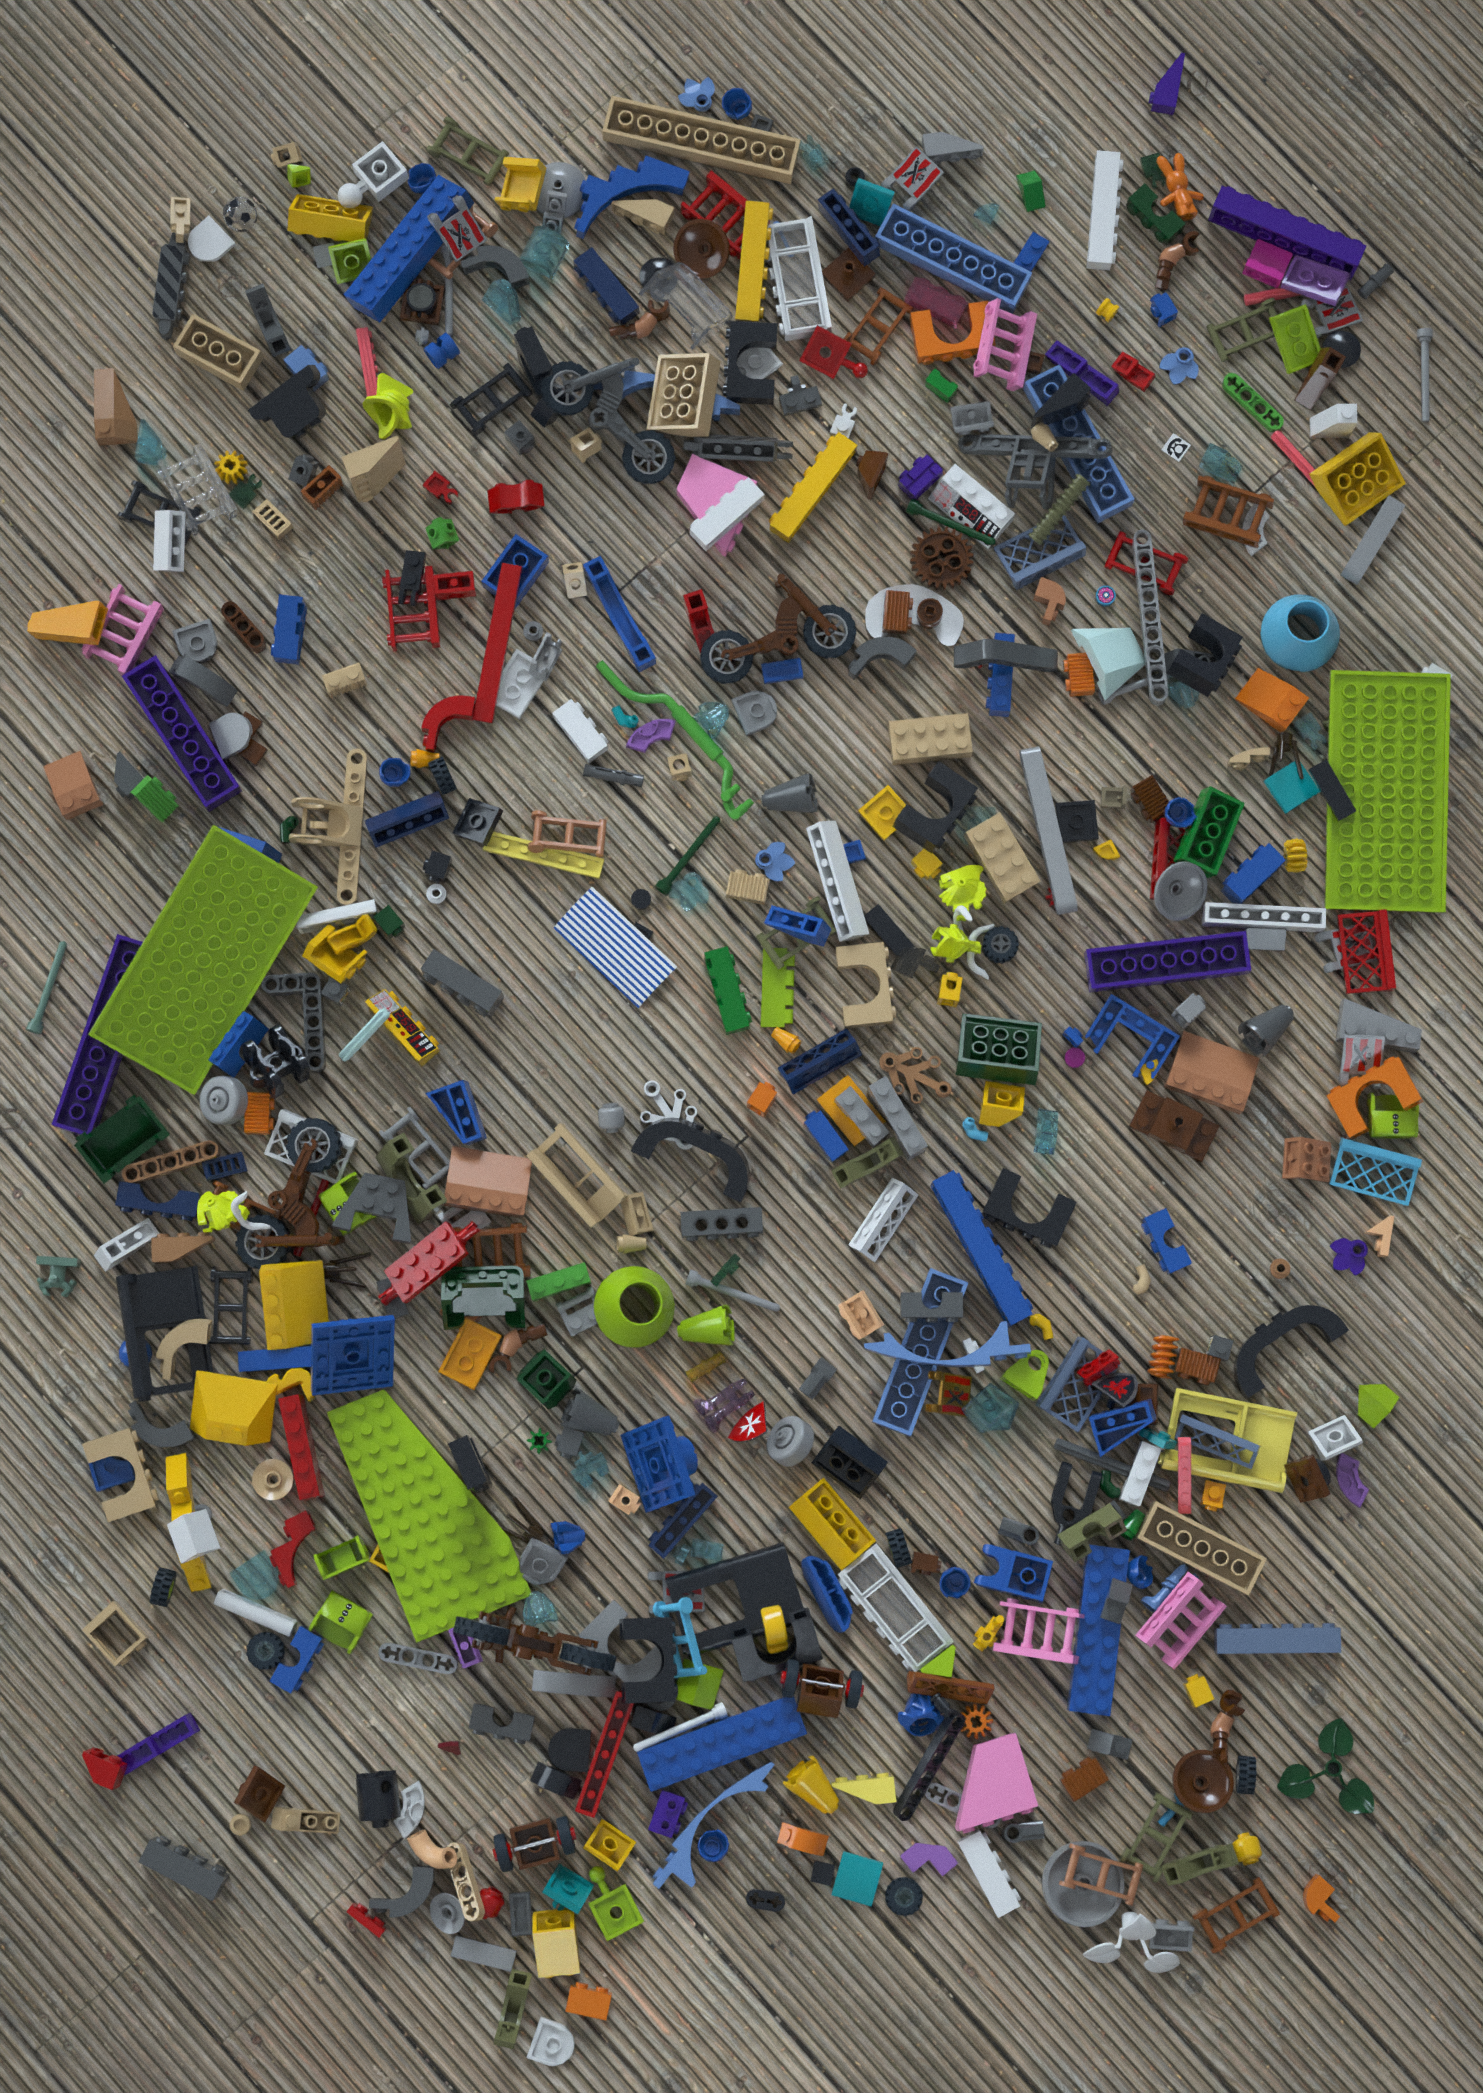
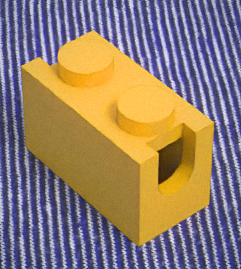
M947 972L946 975L942 974L937 1005L957 1007L963 977H958L959 974Z

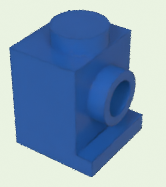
M1167 292L1162 295L1158 293L1150 299L1152 303L1151 313L1155 318L1159 319L1158 327L1176 319L1178 310Z

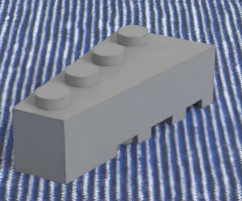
M1345 998L1340 1002L1336 1042H1343L1344 1034L1385 1036V1049L1413 1053L1420 1049L1422 1029Z

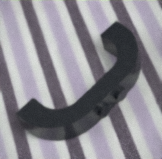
M681 1118L657 1120L641 1132L631 1149V1152L649 1160L661 1140L678 1138L719 1157L725 1162L729 1170V1180L723 1192L724 1195L742 1202L749 1186L750 1168L742 1150L729 1139L722 1137L723 1134L717 1130L709 1131L704 1128L703 1124L697 1121L692 1123Z
M1305 1305L1294 1308L1284 1314L1280 1311L1271 1317L1273 1322L1267 1326L1265 1323H1262L1254 1329L1256 1333L1241 1345L1234 1361L1235 1381L1245 1399L1265 1387L1255 1370V1359L1264 1347L1299 1324L1316 1326L1329 1343L1333 1342L1349 1331L1342 1319L1324 1307Z

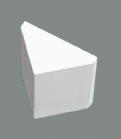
M1345 1415L1308 1431L1321 1461L1332 1458L1363 1443V1440Z
M207 1509L183 1514L167 1524L181 1564L221 1548Z

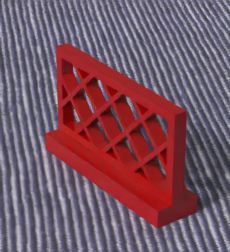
M1160 818L1155 821L1150 900H1154L1155 886L1161 874L1171 863L1175 864L1173 862L1174 858L1168 853V848L1174 844L1178 849L1179 844L1177 840L1185 833L1183 828H1178L1181 834L1174 839L1170 834V826L1172 825L1166 818Z
M1387 909L1337 915L1346 994L1394 991L1396 989ZM1365 917H1373L1374 926L1370 930L1361 923ZM1343 919H1351L1356 923L1350 932L1343 927ZM1357 926H1360L1367 932L1362 940H1359L1352 934ZM1368 935L1376 939V946L1373 949L1363 943ZM1349 936L1359 943L1353 951L1345 945V941ZM1360 945L1370 952L1364 960L1354 953ZM1371 954L1379 962L1375 969L1366 963ZM1351 956L1361 963L1355 971L1348 966L1347 961ZM1362 965L1372 972L1366 980L1357 974ZM1373 974L1381 979V987H1373L1368 982ZM1353 976L1363 982L1358 989H1351L1350 980Z

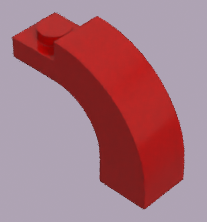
M465 695L451 696L439 701L428 711L421 726L422 732L428 733V735H424L423 746L426 747V751L435 753L439 731L448 721L453 719L473 721L475 697Z

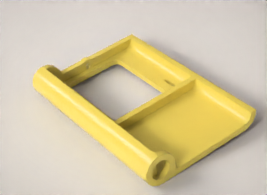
M1176 1388L1167 1429L1171 1439L1174 1440L1179 1413L1185 1410L1233 1420L1235 1422L1233 1435L1261 1446L1252 1469L1230 1460H1220L1191 1454V1475L1283 1493L1286 1483V1469L1284 1465L1287 1464L1297 1412ZM1232 1445L1230 1448V1453L1234 1452ZM1235 1445L1236 1450L1241 1449V1447ZM1164 1449L1163 1452H1160L1158 1464H1161V1469L1178 1472V1451ZM1245 1449L1238 1452L1241 1461L1249 1464L1253 1452ZM1236 1454L1231 1455V1457L1238 1459Z

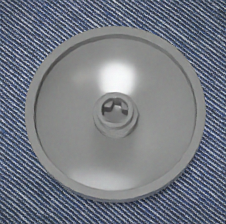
M1088 1841L1071 1842L1072 1844L1085 1847V1852L1117 1861L1109 1850L1097 1843ZM1070 1843L1056 1850L1045 1865L1042 1875V1891L1046 1904L1057 1918L1067 1924L1078 1927H1091L1101 1924L1116 1912L1122 1898L1077 1885L1075 1889L1059 1885V1881H1064L1072 1853V1848H1069ZM1080 1855L1073 1880L1096 1886L1102 1861ZM1110 1865L1104 1889L1124 1894V1875L1121 1867Z

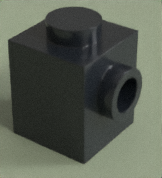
M432 850L430 858H426L423 865V870H425L428 880L437 884L440 881L445 883L453 861L452 857Z

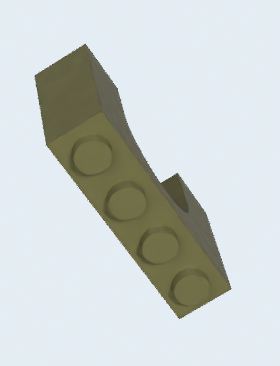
M402 1133L387 1141L375 1158L387 1177L405 1181L407 1206L419 1225L434 1217L447 1202V1199L437 1184L425 1190L415 1180L408 1162L409 1156L415 1149L406 1135Z

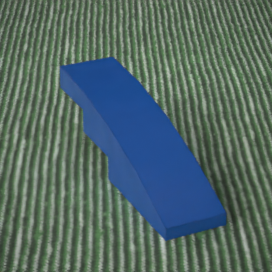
M311 1346L277 1350L238 1352L239 1372L311 1367Z

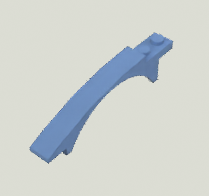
M625 371L624 378L621 377L624 384L622 399L638 390L653 387L655 374ZM601 383L595 384L594 389L602 390ZM715 394L712 419L720 421V414L740 415V405L721 395Z
M1007 1321L1000 1322L993 1336L978 1350L964 1357L952 1360H932L918 1356L901 1346L890 1333H884V1342L864 1343L865 1350L883 1356L917 1364L946 1367L991 1366L990 1358H994V1361L1007 1360L1006 1356H1015V1359L1027 1358V1354H1031L1030 1344L1009 1345Z
M772 1761L755 1769L725 1789L693 1818L672 1843L678 1850L676 1852L672 1850L665 1859L668 1862L663 1869L659 1867L652 1876L655 1879L653 1885L660 1889L670 1874L674 1873L691 1888L694 1886L696 1880L691 1865V1845L700 1821L715 1804L731 1795L746 1791L765 1792L768 1785L763 1782V1779L775 1765Z

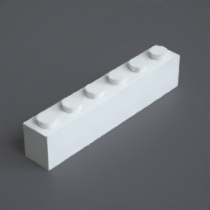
M1097 150L1087 269L1110 271L1111 264H1115L1116 252H1113V245L1117 244V233H1114V227H1118L1119 215L1115 214L1116 208L1120 206V197L1117 196V190H1121L1122 178H1118L1119 171L1122 172L1123 160L1120 159V152Z
M820 821L806 828L839 942L854 941L868 935V927L836 821Z
M1205 902L1202 906V926L1244 929L1246 927L1286 929V931L1323 932L1326 928V908Z

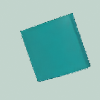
M1295 761L1263 781L1285 814L1321 792L1302 763L1301 767L1304 778L1300 779Z
M843 1851L831 1895L872 1907L883 1862Z

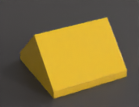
M601 1819L583 1848L618 1872L636 1844V1841L604 1819Z

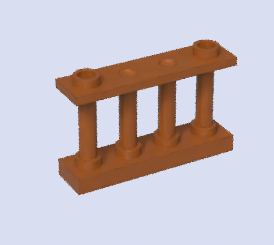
M1199 476L1197 486L1202 488L1194 510L1191 513L1185 512L1183 525L1258 548L1261 542V535L1258 534L1257 530L1265 508L1273 509L1274 499L1268 494H1256L1215 481L1210 476ZM1209 490L1221 493L1212 517H1203L1201 511ZM1227 497L1238 498L1239 502L1231 523H1222L1219 519ZM1246 503L1257 504L1258 507L1250 529H1241L1238 525Z
M517 1222L511 1223L508 1227L481 1228L480 1232L472 1237L474 1267L483 1266L481 1236L493 1235L495 1265L493 1266H505L503 1264L501 1234H513L514 1266H518L523 1270L524 1277H530L531 1266L523 1262L521 1233H527V1225ZM453 1227L455 1231L460 1232L462 1230L461 1227ZM462 1260L454 1267H463Z

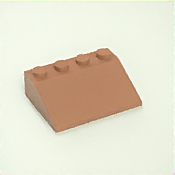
M1183 1031L1164 1088L1240 1115L1244 1111L1260 1058Z
M452 1146L444 1193L447 1202L444 1206L523 1219L530 1180L531 1160L524 1157Z

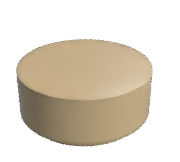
M238 1814L231 1819L230 1829L235 1835H244L251 1829V1820L245 1814Z

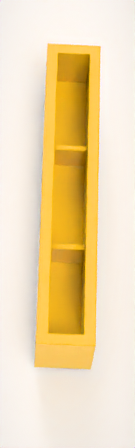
M746 201L735 314L736 321L759 322L764 317V307H761V299H765L766 287H763V279L767 280L768 268L765 267V260H769L770 248H766L767 240H771L772 228H768L769 220H773V208H770L769 202Z
M840 432L835 437L832 435L826 443L827 448L824 452L820 451L817 454L815 464L805 470L803 474L804 479L801 483L797 482L794 485L792 495L782 501L780 505L781 510L778 514L775 512L769 519V530L787 543L791 541L857 452L858 445Z

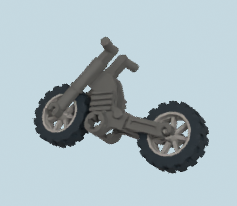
M630 358L593 372H588L582 365L572 361H562L556 365L554 364L552 366L553 375L542 379L541 396L546 406L554 413L561 414L562 416L576 415L589 405L593 397L594 385L601 383V396L595 406L596 409L591 412L588 418L590 428L593 430L607 429L617 440L625 445L622 454L623 467L634 481L642 484H656L664 480L673 469L675 461V450L670 440L664 437L662 433H657L653 430H645L634 434L617 412V408L622 401L624 388L623 381L619 375L625 371H635V366L640 362L639 359ZM563 374H570L572 377L570 380H565ZM560 376L563 385L555 384L554 381ZM553 387L560 388L562 391L554 395ZM582 390V393H581L580 396H578V395L575 393V392H577V391ZM562 394L566 397L565 403L557 399ZM573 395L577 400L569 403V396ZM599 415L602 417L601 422H594L595 417ZM644 443H652L653 446L650 449ZM656 445L660 448L662 453H655L654 449ZM634 456H637L641 460V462H639L637 465L635 463ZM663 456V462L660 465L655 461V458ZM643 463H647V472L638 467ZM653 463L658 469L650 472V464Z

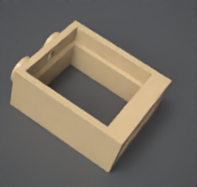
M112 1601L82 1629L114 1666L121 1664L123 1667L132 1659L130 1655L135 1650L137 1652L142 1650L147 1645L145 1641L149 1638L117 1601ZM116 1612L140 1637L119 1657L95 1633Z

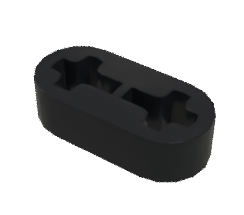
M755 1888L749 1890L746 1895L747 1904L755 1909L778 1912L785 1906L784 1896L776 1891ZM754 1893H758V1897L765 1899L764 1901H757L756 1904H752L753 1902L749 1897L753 1896ZM775 1896H779L778 1898L782 1903L778 1904L775 1908L773 1903L767 1902V1899H774Z

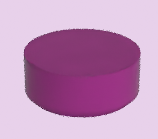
M1079 1048L1069 1049L1064 1056L1066 1065L1070 1068H1079L1085 1061L1084 1052Z

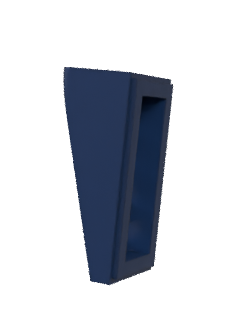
M243 1152L202 1162L208 1183L248 1171ZM236 1158L239 1162V1169H236L234 1159ZM226 1161H230L231 1171H228ZM219 1163L222 1164L223 1171H224L223 1173H220V1170H219V1167H218V1164H219ZM212 1165L214 1166L215 1175L211 1173L210 1166Z

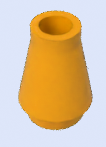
M420 749L411 751V767H416V769L427 767L429 762L439 758V753Z
M776 1027L771 1034V1037L787 1053L794 1054L802 1043L799 1040V1036L782 1030L779 1027Z

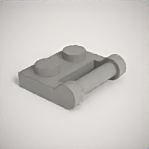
M592 1286L586 1288L587 1291L563 1303L560 1301L555 1304L571 1337L598 1324L594 1314L595 1292ZM589 1298L592 1299V1304L567 1315L565 1310Z

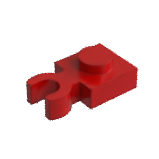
M436 471L422 485L424 489L437 499L442 495L448 505L452 504V501L448 499L449 495L459 496L455 489L448 488L451 485L450 482Z

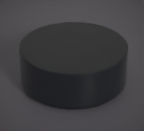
M644 889L634 891L631 896L632 905L638 910L648 908L651 904L650 893Z

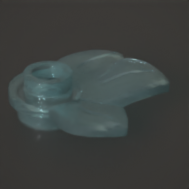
M694 872L686 874L683 880L674 882L669 893V898H680L681 906L685 912L692 910L697 902L707 904L709 899L708 889L702 885L701 876ZM695 880L696 885L690 886L689 881Z

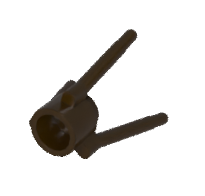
M1288 732L1277 734L1269 776L1274 773L1278 752L1279 762H1282L1284 752H1289L1292 748L1300 779L1304 778L1297 751V741L1293 740V734Z
M368 1252L323 1263L325 1279H329L330 1283L337 1282L365 1288L366 1284L337 1278L341 1277V1272L357 1270L356 1267H341V1265L337 1264L371 1256V1253Z
M513 1497L517 1506L532 1525L527 1528L512 1515L507 1514V1518L525 1532L523 1533L524 1536L505 1527L502 1528L503 1531L522 1540L526 1544L529 1543L531 1538L540 1540L544 1535V1532L541 1531L542 1527L534 1520L517 1497Z

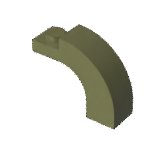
M894 1136L870 1151L844 1162L831 1172L841 1189L882 1169L904 1153Z
M1231 1843L1196 1851L1170 1861L1161 1867L1168 1886L1184 1883L1194 1877L1214 1870L1235 1866L1239 1862Z
M515 1969L511 1970L493 2045L514 2049L532 1973Z

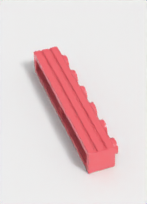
M368 327L358 328L356 333L367 397L377 394L378 377L376 373H378V367L374 363L376 355L372 351L375 350L374 343L370 339L373 338L372 332L369 331Z
M1178 1437V1513L1191 1514V1437Z

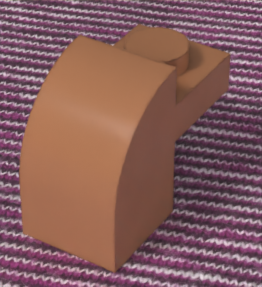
M1043 577L1040 578L1033 601L1048 605L1042 624L1049 626L1051 620L1055 621L1059 611L1057 609L1063 610L1066 602L1065 592L1058 583Z

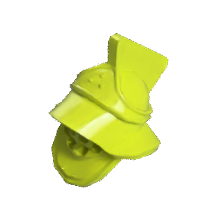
M385 373L378 375L377 394L366 397L362 403L364 410L378 424V435L381 440L389 437L395 429H410L412 427L408 414L410 402L406 397L413 394V390Z

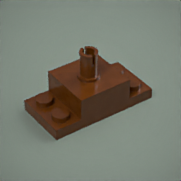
M1146 1090L1129 1127L1202 1162L1219 1125L1203 1118V1114L1171 1098L1166 1097L1164 1099Z

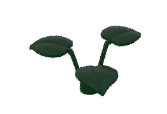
M1338 1718L1327 1724L1318 1737L1320 1750L1323 1753H1331V1760L1324 1765L1323 1771L1310 1776L1309 1769L1304 1765H1290L1283 1772L1277 1788L1282 1794L1290 1798L1305 1799L1312 1795L1315 1790V1785L1311 1780L1322 1775H1326L1328 1778L1338 1777L1342 1787L1345 1788L1339 1793L1340 1806L1351 1814L1372 1813L1374 1811V1798L1369 1786L1357 1778L1351 1779L1348 1785H1346L1342 1778L1343 1776L1340 1774L1342 1772V1765L1336 1760L1335 1754L1337 1756L1347 1755L1353 1748V1737L1343 1719Z

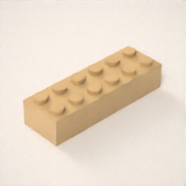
M1157 1501L1152 1503L1135 1538L1246 1596H1249L1267 1558Z

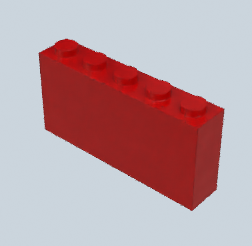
M300 1394L279 1398L299 1500L308 1501L325 1497L305 1398Z

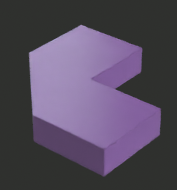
M914 1843L900 1855L913 1873L928 1860L931 1861L942 1876L958 1864L949 1850L942 1845Z

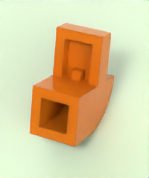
M782 1822L777 1843L802 1852L824 1856L829 1836Z
M1315 1874L1307 1883L1303 1892L1305 1907L1313 1915L1319 1909L1320 1912L1318 1914L1327 1922L1329 1920L1336 1922L1340 1918V1915L1325 1903L1335 1889L1320 1875Z

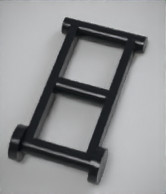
M509 363L503 366L504 370L466 398L459 396L450 404L452 409H458L473 428L471 431L473 436L482 433L488 421L523 396L528 398L533 394ZM509 375L521 391L502 404L490 387ZM484 393L496 409L477 422L465 405Z
M133 480L131 485L134 489L123 513L118 512L117 517L128 523L135 520L155 529V519L152 522L132 514L139 495L143 494L162 502L159 510H168V507L171 506L191 514L185 527L186 545L202 509L198 507L191 509L146 490V485Z
M212 1266L210 1279L211 1283H215L213 1336H211L209 1344L250 1345L251 1337L247 1336L248 1284L253 1283V1267H248L247 1271H219L216 1266ZM220 1279H243V1304L219 1303ZM219 1311L242 1312V1336H218Z

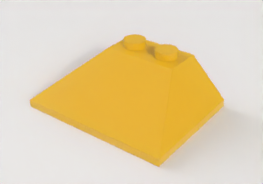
M197 1370L190 1429L207 1440L243 1446L270 1442L278 1383Z

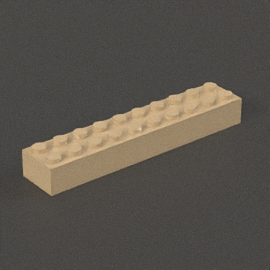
M611 96L602 130L603 141L787 184L792 183L801 139L617 96Z

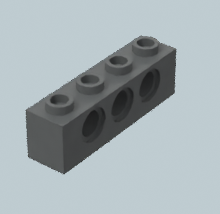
M762 1207L680 1212L682 1238H686V1241H698V1237H706V1240L719 1239L718 1236L726 1235L727 1239H736L742 1234H747L748 1238L759 1237V1233H763ZM740 1218H744L748 1222L747 1227L744 1229L736 1225L737 1220ZM718 1220H725L728 1223L727 1228L724 1230L718 1229L716 1227ZM698 1221H705L708 1225L707 1229L704 1231L697 1230L696 1223Z

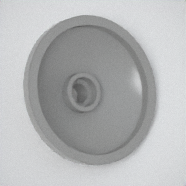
M554 162L545 165L547 169L537 210L544 214L547 192L551 190L567 194L564 218L573 216L581 210L584 201L580 191L582 181H586L584 175L579 169L568 163ZM560 183L561 186L555 187V184Z
M1178 862L1168 867L1161 874L1154 890V901L1160 914L1170 920L1180 921L1191 917L1200 909L1207 894V879L1203 870L1190 862Z

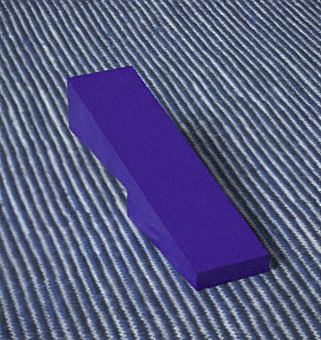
M1056 341L1045 353V357L1056 366L1060 364L1068 376L1075 373L1090 386V393L1106 406L1119 393V385L1088 365L1086 359L1059 341Z
M191 1712L117 1755L122 1758L123 1762L128 1764L124 1775L201 1731Z

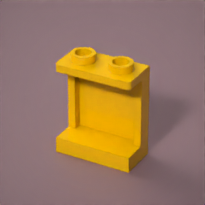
M504 157L503 165L507 168L501 197H495L494 201L504 211H511V209L521 212L536 211L547 167L540 159Z
M328 924L308 942L302 957L341 984L347 978L350 980L357 968L360 970L364 966L367 951L364 949L358 955L351 949H348L342 954H334L327 942V937L334 932L335 927Z

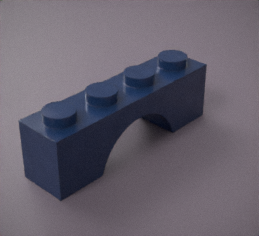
M119 1181L115 1206L121 1208L120 1211L132 1213L133 1210H140V1214L152 1216L154 1212L161 1213L160 1217L172 1219L173 1215L181 1216L180 1220L192 1222L193 1218L197 1219L198 1201L202 1194L179 1190L177 1195L170 1201L154 1203L146 1197L143 1186L140 1184Z

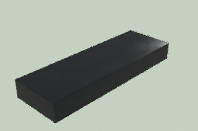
M1327 759L1308 770L1338 822L1356 812L1355 807Z
M879 904L864 915L865 921L901 963L917 951V948Z

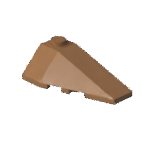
M114 368L94 370L95 439L99 446L138 443L137 422Z

